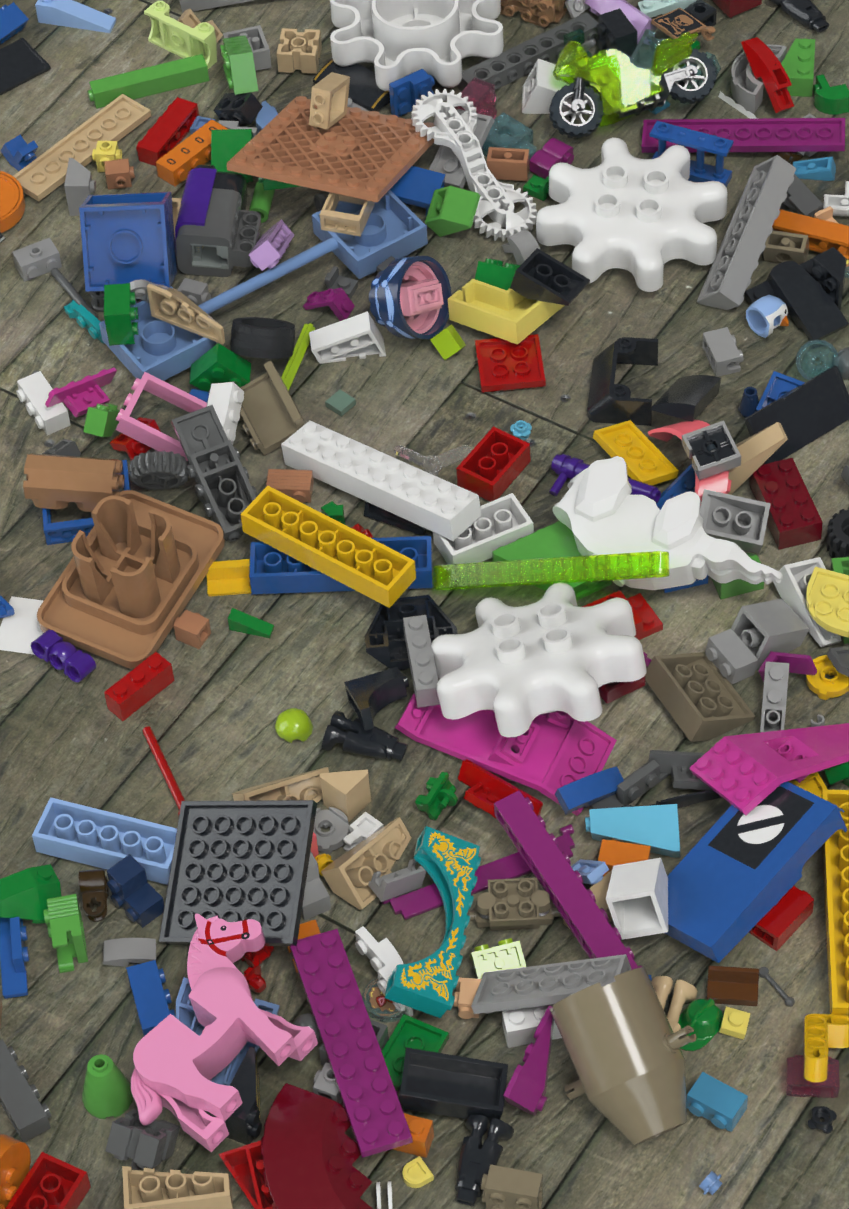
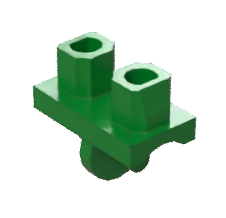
M441 772L438 778L430 777L426 783V789L429 793L427 795L421 794L415 800L418 809L426 812L430 820H437L447 805L455 806L458 802V797L454 794L456 788L449 781V774L447 772Z

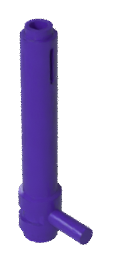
M557 454L553 458L551 469L559 476L550 489V494L557 496L567 478L573 479L590 465L584 463L581 459L571 458V456L566 454ZM628 478L632 486L630 495H644L656 503L659 502L661 491L657 487Z

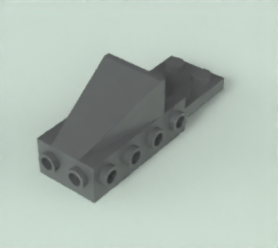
M213 405L172 419L171 424L189 461L186 466L190 478L194 477L197 483L195 485V493L204 504L207 516H211L213 521L221 526L225 541L233 542L240 539L243 534H246L242 529L240 514L258 494L255 487L251 486L248 480V471L240 462V454L237 448H234L231 440H228Z

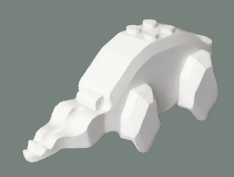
M619 456L611 459L597 460L576 475L568 483L567 487L569 490L553 507V513L556 518L572 530L578 551L593 568L592 570L601 577L605 575L611 577L612 581L620 587L626 585L630 588L660 590L694 583L696 579H705L707 575L718 583H728L736 579H742L751 584L765 582L768 585L771 582L779 584L783 577L779 571L752 560L734 542L716 539L707 535L702 527L703 518L700 515V497L695 492H685L666 500L661 510H659L654 500L644 495H630L632 486L628 481L627 465L624 458Z

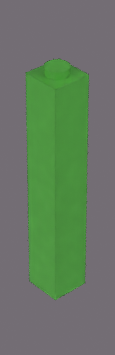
M203 54L90 81V90H87L90 102L94 101L95 107L98 109L107 106L121 94L134 100L209 81L208 66Z

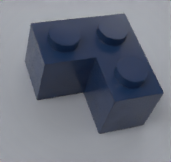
M130 854L107 870L109 880L107 885L112 893L110 898L118 908L121 906L125 910L130 921L133 923L137 922L143 928L164 913L163 897L148 883L145 869Z

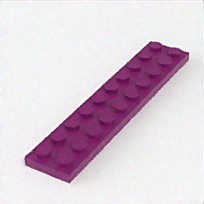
M845 118L651 119L643 121L642 153H655L658 151V139L649 137V133L656 121L733 140L734 144L729 152L845 151ZM667 141L666 149L678 144ZM686 146L690 153L697 152V149Z
M338 929L299 939L297 946H290V950L362 1158L413 1143L412 1135Z

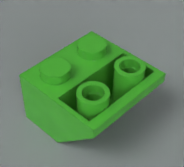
M453 186L434 190L425 224L439 237L470 229L481 195Z

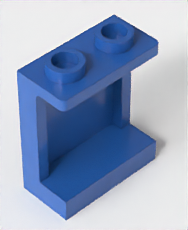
M411 166L390 190L403 203L426 208L427 216L434 190L445 186V174Z

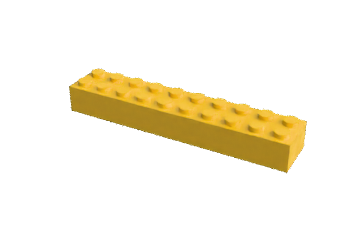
M822 790V799L844 810V812L840 811V814L847 828L846 832L842 829L837 830L822 845L830 1014L849 1016V790Z

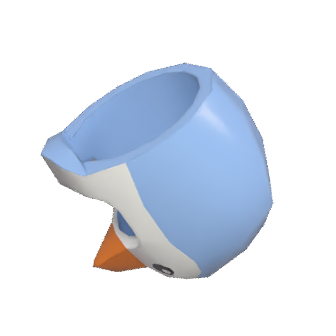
M772 295L763 296L753 302L746 310L748 325L757 335L763 338L772 334L773 329L778 326H789L786 303L778 297Z

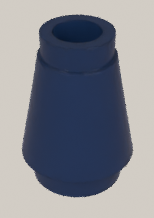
M754 387L744 389L739 405V412L743 417L747 418L757 412L756 408L759 404L757 390Z

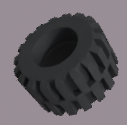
M849 508L848 510H840L839 514L835 513L832 519L829 520L826 548L831 558L849 557Z

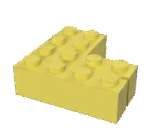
M475 279L464 285L462 291L458 290L448 298L449 320L515 344H519L565 306L527 299L511 288L504 290Z

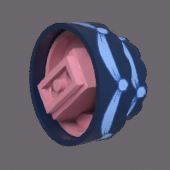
M429 256L395 259L389 263L385 270L379 272L371 283V290L369 292L370 311L378 324L384 326L390 333L399 338H433L443 330L449 318L448 298L452 294L448 276L440 263Z

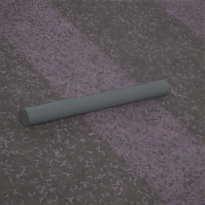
M53 268L51 274L78 305L82 304L99 319L97 314L57 268Z

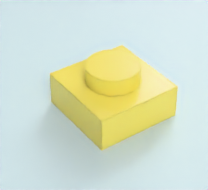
M726 1006L719 1033L744 1040L751 1013Z

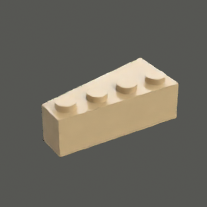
M122 1166L124 1209H233L232 1190L229 1174L195 1171L193 1174L181 1173V1170H170L169 1173L155 1172V1168H144L141 1171L132 1170V1167Z

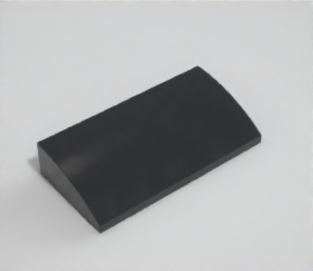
M691 375L679 378L654 403L651 410L693 422L719 394L721 378L709 375Z

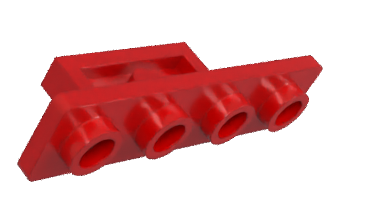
M468 759L462 761L458 780L471 787L466 790L464 799L496 818L494 803L520 789ZM520 790L524 798L528 797L532 802L533 811L536 816L540 815L543 802Z

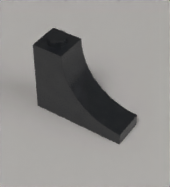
M398 667L344 682L348 702L365 731L374 728V717L382 708L396 700L407 697L406 688L409 687L406 674H402Z

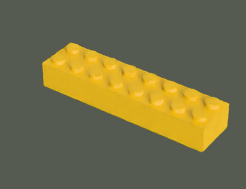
M268 485L240 514L244 533L388 608L397 601L416 579L415 560Z

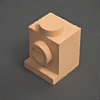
M459 977L454 995V1007H458V1016L460 1018H479V1014H474L471 1005L481 979Z

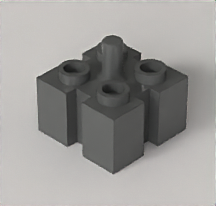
M133 1109L125 1114V1118L120 1117L112 1122L105 1151L114 1154L113 1156L119 1160L132 1158V1170H141V1168L153 1169L163 1160L165 1161L173 1155L180 1126L162 1119L160 1121L154 1120L151 1124L143 1126L139 1120L138 1110Z

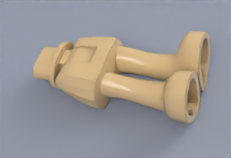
M656 976L652 978L651 983L664 1010L668 995L671 994L673 989V980L668 976ZM677 980L675 983L667 1015L673 1033L681 1030L678 1022L683 1005L693 1002L698 993L693 985L683 980Z

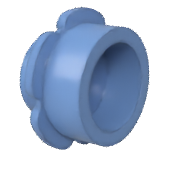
M711 1171L702 1181L699 1187L704 1191V1195L708 1192L713 1195L723 1184L719 1181L721 1174L718 1176L715 1172Z

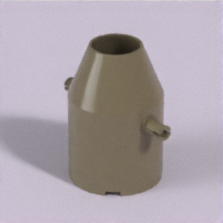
M645 967L614 976L615 982L603 987L598 982L554 1004L553 1008H550L579 1076L578 1080L565 1085V1092L575 1089L566 1095L571 1100H574L586 1093L588 1100L633 1145L648 1141L687 1123L685 1058L680 1047L696 1041V1034L686 1036L694 1032L691 1026H686L673 1033Z

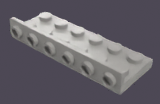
M624 954L485 972L471 1007L474 1014H490L496 1011H514L520 1008H538L544 1005H552L600 982L602 987L615 982L614 976L632 969L627 955Z

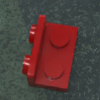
M141 417L136 419L160 431L155 419ZM120 433L110 442L113 450L127 452L130 460H133L135 456H139L140 453H146L151 449V447L123 433Z

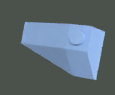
M37 0L35 4L38 23L111 33L116 23L115 17L75 0Z

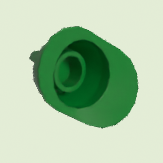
M713 999L694 1000L689 1003L680 1015L678 1024L681 1026V1029L686 1026H691L694 1029V1032L686 1036L696 1034V1041L680 1047V1049L685 1051L699 1050L707 1045L720 1031L723 1013L715 1006Z

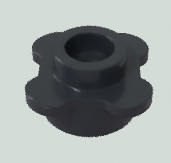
M825 1106L813 1107L811 1110L812 1117L807 1123L808 1127L812 1130H822L826 1134L833 1131L832 1123L837 1118L836 1113Z

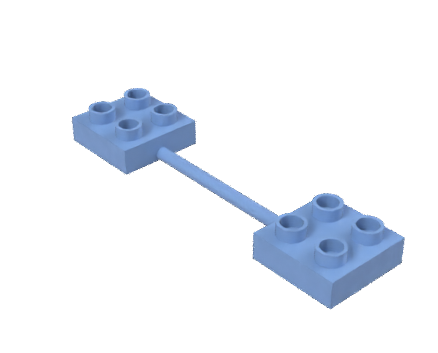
M391 190L378 203L375 202L361 237L321 230L320 210L312 215L313 232L322 241L321 243L198 305V307L207 314H210L331 251L358 279L375 273L377 266L390 256L395 259L403 258L428 244L427 226ZM339 201L335 211L359 215L363 205ZM141 301L134 305V307H138L139 320H135V322H138L139 335H135V344L109 346L105 320L99 323L102 341L132 375L139 379L142 378L144 372H147L165 381L191 367L192 363L217 344L213 340L152 317L150 304L147 301Z

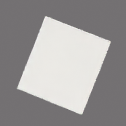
M11 596L9 604L14 608L15 614L4 617L0 626V650L35 655L31 649V642L44 633L40 629L37 619V611L43 600Z

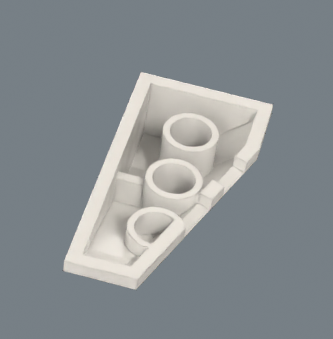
M818 557L784 565L779 570L783 576L779 584L773 582L781 599L810 628L808 632L820 647L839 643L841 636L829 632L818 625L811 617L806 605L807 586L814 568L826 569L821 558Z

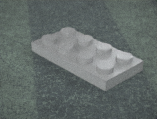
M457 109V112L461 115L465 110ZM477 113V127L474 135L479 140L482 149L494 119L491 116ZM440 145L429 170L445 174V186L463 189L466 178L460 160L451 148Z

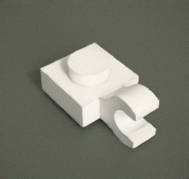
M364 812L349 826L350 834L343 839V842L346 843L343 849L349 851L361 841H364L383 828V824L367 812Z

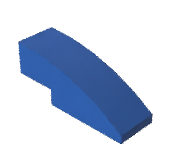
M616 766L560 787L555 792V796L565 815L616 794L617 785L623 782L624 779Z

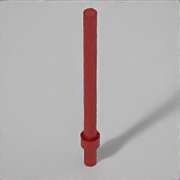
M147 726L143 728L142 732L179 809V815L181 802L185 801L151 727Z

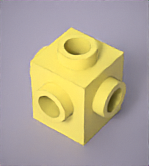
M97 141L96 149H93L92 158L93 161H96L98 172H105L104 161L122 159V150L118 148L117 141Z

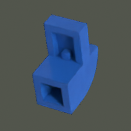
M18 135L3 145L1 153L11 166L20 171L37 158L35 152L38 149V145L35 141L27 144L23 137Z

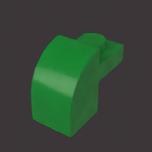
M824 74L816 76V84L813 85L815 108L822 113L830 115L849 112V90L846 84L830 87Z

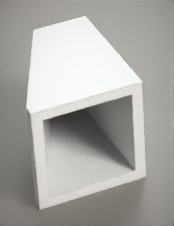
M661 858L613 866L606 902L614 925L618 929L622 940L668 932V877Z

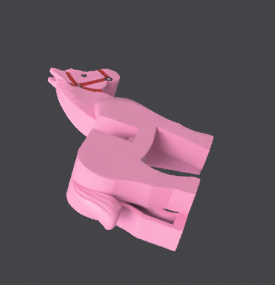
M196 913L195 920L198 929L191 940L187 961L188 979L192 990L189 994V999L198 1022L205 1028L199 1036L170 1014L138 1042L133 1053L135 1069L131 1077V1093L138 1108L139 1120L143 1126L151 1124L162 1113V1107H165L175 1115L183 1131L212 1152L229 1135L225 1121L243 1102L236 1088L220 1085L210 1080L231 1063L247 1042L258 1045L280 1066L288 1057L302 1061L318 1044L314 1030L309 1026L293 1025L281 1016L259 1009L253 1002L246 978L233 964L241 959L246 952H256L264 947L265 937L260 923L254 919L227 922L219 919L218 916L205 919ZM205 1111H208L216 1117L208 1115Z

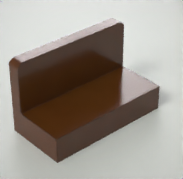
M709 966L707 1000L713 999L715 1004L757 1006L759 969Z

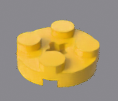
M827 655L813 659L817 673L816 675H806L807 686L812 692L817 694L820 699L828 700L829 698L839 697L849 691V677L839 673ZM825 674L834 675L833 679H827Z

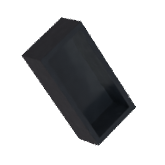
M406 1047L402 1060L398 1090L400 1105L402 1109L462 1119L478 1114L486 1116L489 1123L492 1118L500 1120L504 1108L505 1098L503 1095L506 1090L508 1064Z

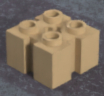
M282 28L280 44H278L276 54L278 72L294 73L295 70H301V73L317 74L322 50L320 30L305 29L304 32H298L297 29Z

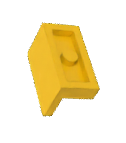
M250 559L213 562L206 574L208 596L252 593L249 578Z

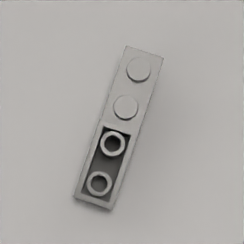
M766 661L760 732L784 730L789 663Z

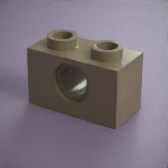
M773 230L770 236L767 237L766 247L763 251L764 261L777 263L795 261L799 265L807 261L809 253L808 235Z

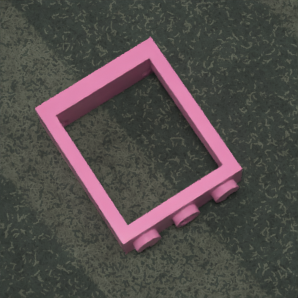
M144 372L141 379L136 378L131 388L135 392L133 395L129 393L123 404L127 406L126 409L121 408L116 417V420L119 421L116 430L157 451L178 453L188 461L180 441L130 417V414L143 390L189 413L207 407V402Z

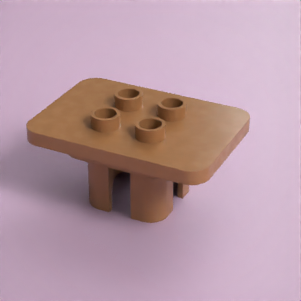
M125 490L120 492L119 496L113 495L103 498L91 512L94 527L87 537L85 532L79 530L71 544L73 558L39 607L37 619L43 632L53 630L65 642H69L78 648L124 667L134 669L158 651L171 631L176 618L181 615L208 573L210 566L224 548L225 539L221 526L211 520L137 491Z

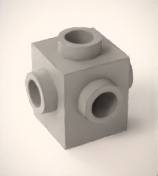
M326 1062L322 1070H318L314 1077L313 1093L341 1104L342 1098L330 1063Z

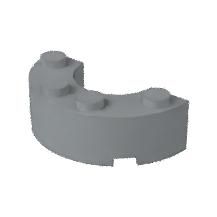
M768 44L767 46L782 63L787 53V47ZM742 52L732 64L731 94L737 104L744 107L746 111L755 113L763 101V83L755 78L746 54Z

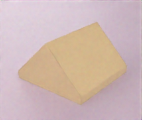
M368 769L320 773L323 805L328 809L329 807H334L341 810L347 816L348 823L371 802Z

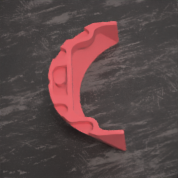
M686 420L650 430L648 434L665 442H668L674 435L682 440V435L710 426V424L701 420H694L693 422ZM729 470L699 480L695 473V493L700 497V501H702L704 489L725 494L730 492L732 480L728 479Z

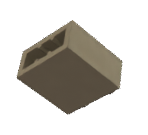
M490 1164L488 1174H483L482 1202L486 1203V1209H541L543 1203V1174Z

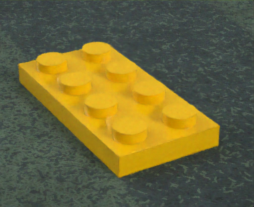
M631 420L594 431L593 439L611 458L615 456L624 458L627 465V475L631 479L652 486L678 478L679 470Z

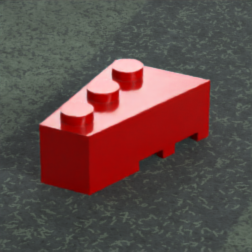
M261 1140L220 1153L221 1160L254 1209H273L272 1203L274 1201L269 1188L265 1186L263 1177L265 1169L263 1156H261Z

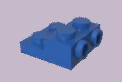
M420 69L390 83L391 114L399 117L413 111V105H416L417 99L421 100V95L428 97V91L434 94L432 91V86L435 85L433 77L430 74L428 75L424 69Z
M774 371L756 411H759L805 382Z

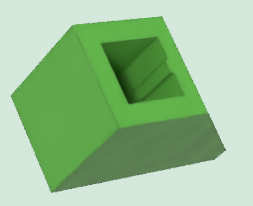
M97 403L96 407H88L83 432L100 437H111L119 423L116 420L120 411L117 409L118 406L105 403V405Z

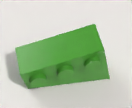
M795 39L781 63L792 84L787 88L790 96L812 97L815 39Z

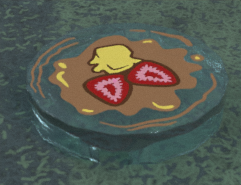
M378 977L371 980L363 993V1002L368 1015L386 1023L401 1019L403 1014H405L404 1011L399 1012L394 1006L393 1001L384 998L385 995L377 985Z

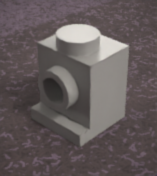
M185 278L177 290L197 306L211 299L208 284Z

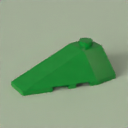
M51 864L27 868L0 879V917L9 918V921L10 918L20 917V919L32 920V923H45L43 910L48 909L47 899L61 897L60 881Z

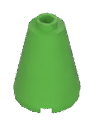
M103 1054L96 1055L89 1060L82 1092V1101L85 1109L92 1116L99 1119L121 1116L129 1109L133 1101L130 1081L113 1060Z

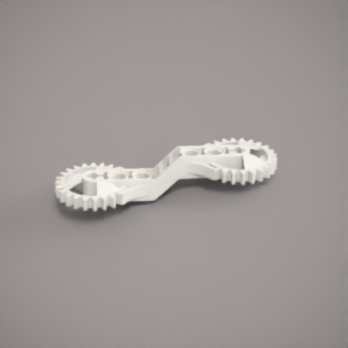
M436 89L435 94L428 91V97L421 95V100L417 99L416 105H413L412 126H415L416 132L420 131V137L427 135V141L433 138L434 144L451 148L460 160L469 189L481 195L473 220L475 222L474 228H480V234L486 232V238L493 235L496 241L498 237H501L502 242L505 241L506 237H510L520 231L532 230L533 224L536 223V203H533V197L527 198L528 192L521 194V188L515 191L514 185L497 181L488 169L479 140L474 135L477 127L476 107H473V101L468 102V96L462 98L461 92L455 95L454 90L447 93L446 89L443 90V93ZM461 106L465 109V112L460 115L454 107ZM433 116L435 126L427 127L423 122ZM521 202L525 208L514 213V203ZM488 214L493 223L487 224L482 218Z

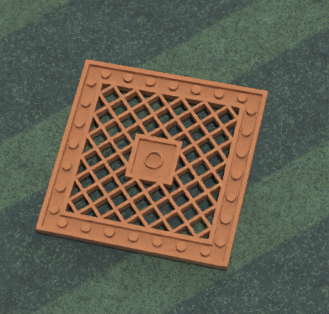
M298 96L227 162V170L378 203L434 143V139L432 138L427 141V135L420 137V131H415V126H412L411 119L398 118L396 115H384L377 111H364L358 107H347V114L329 129L309 125L311 99ZM431 122L424 123L427 127L435 126Z

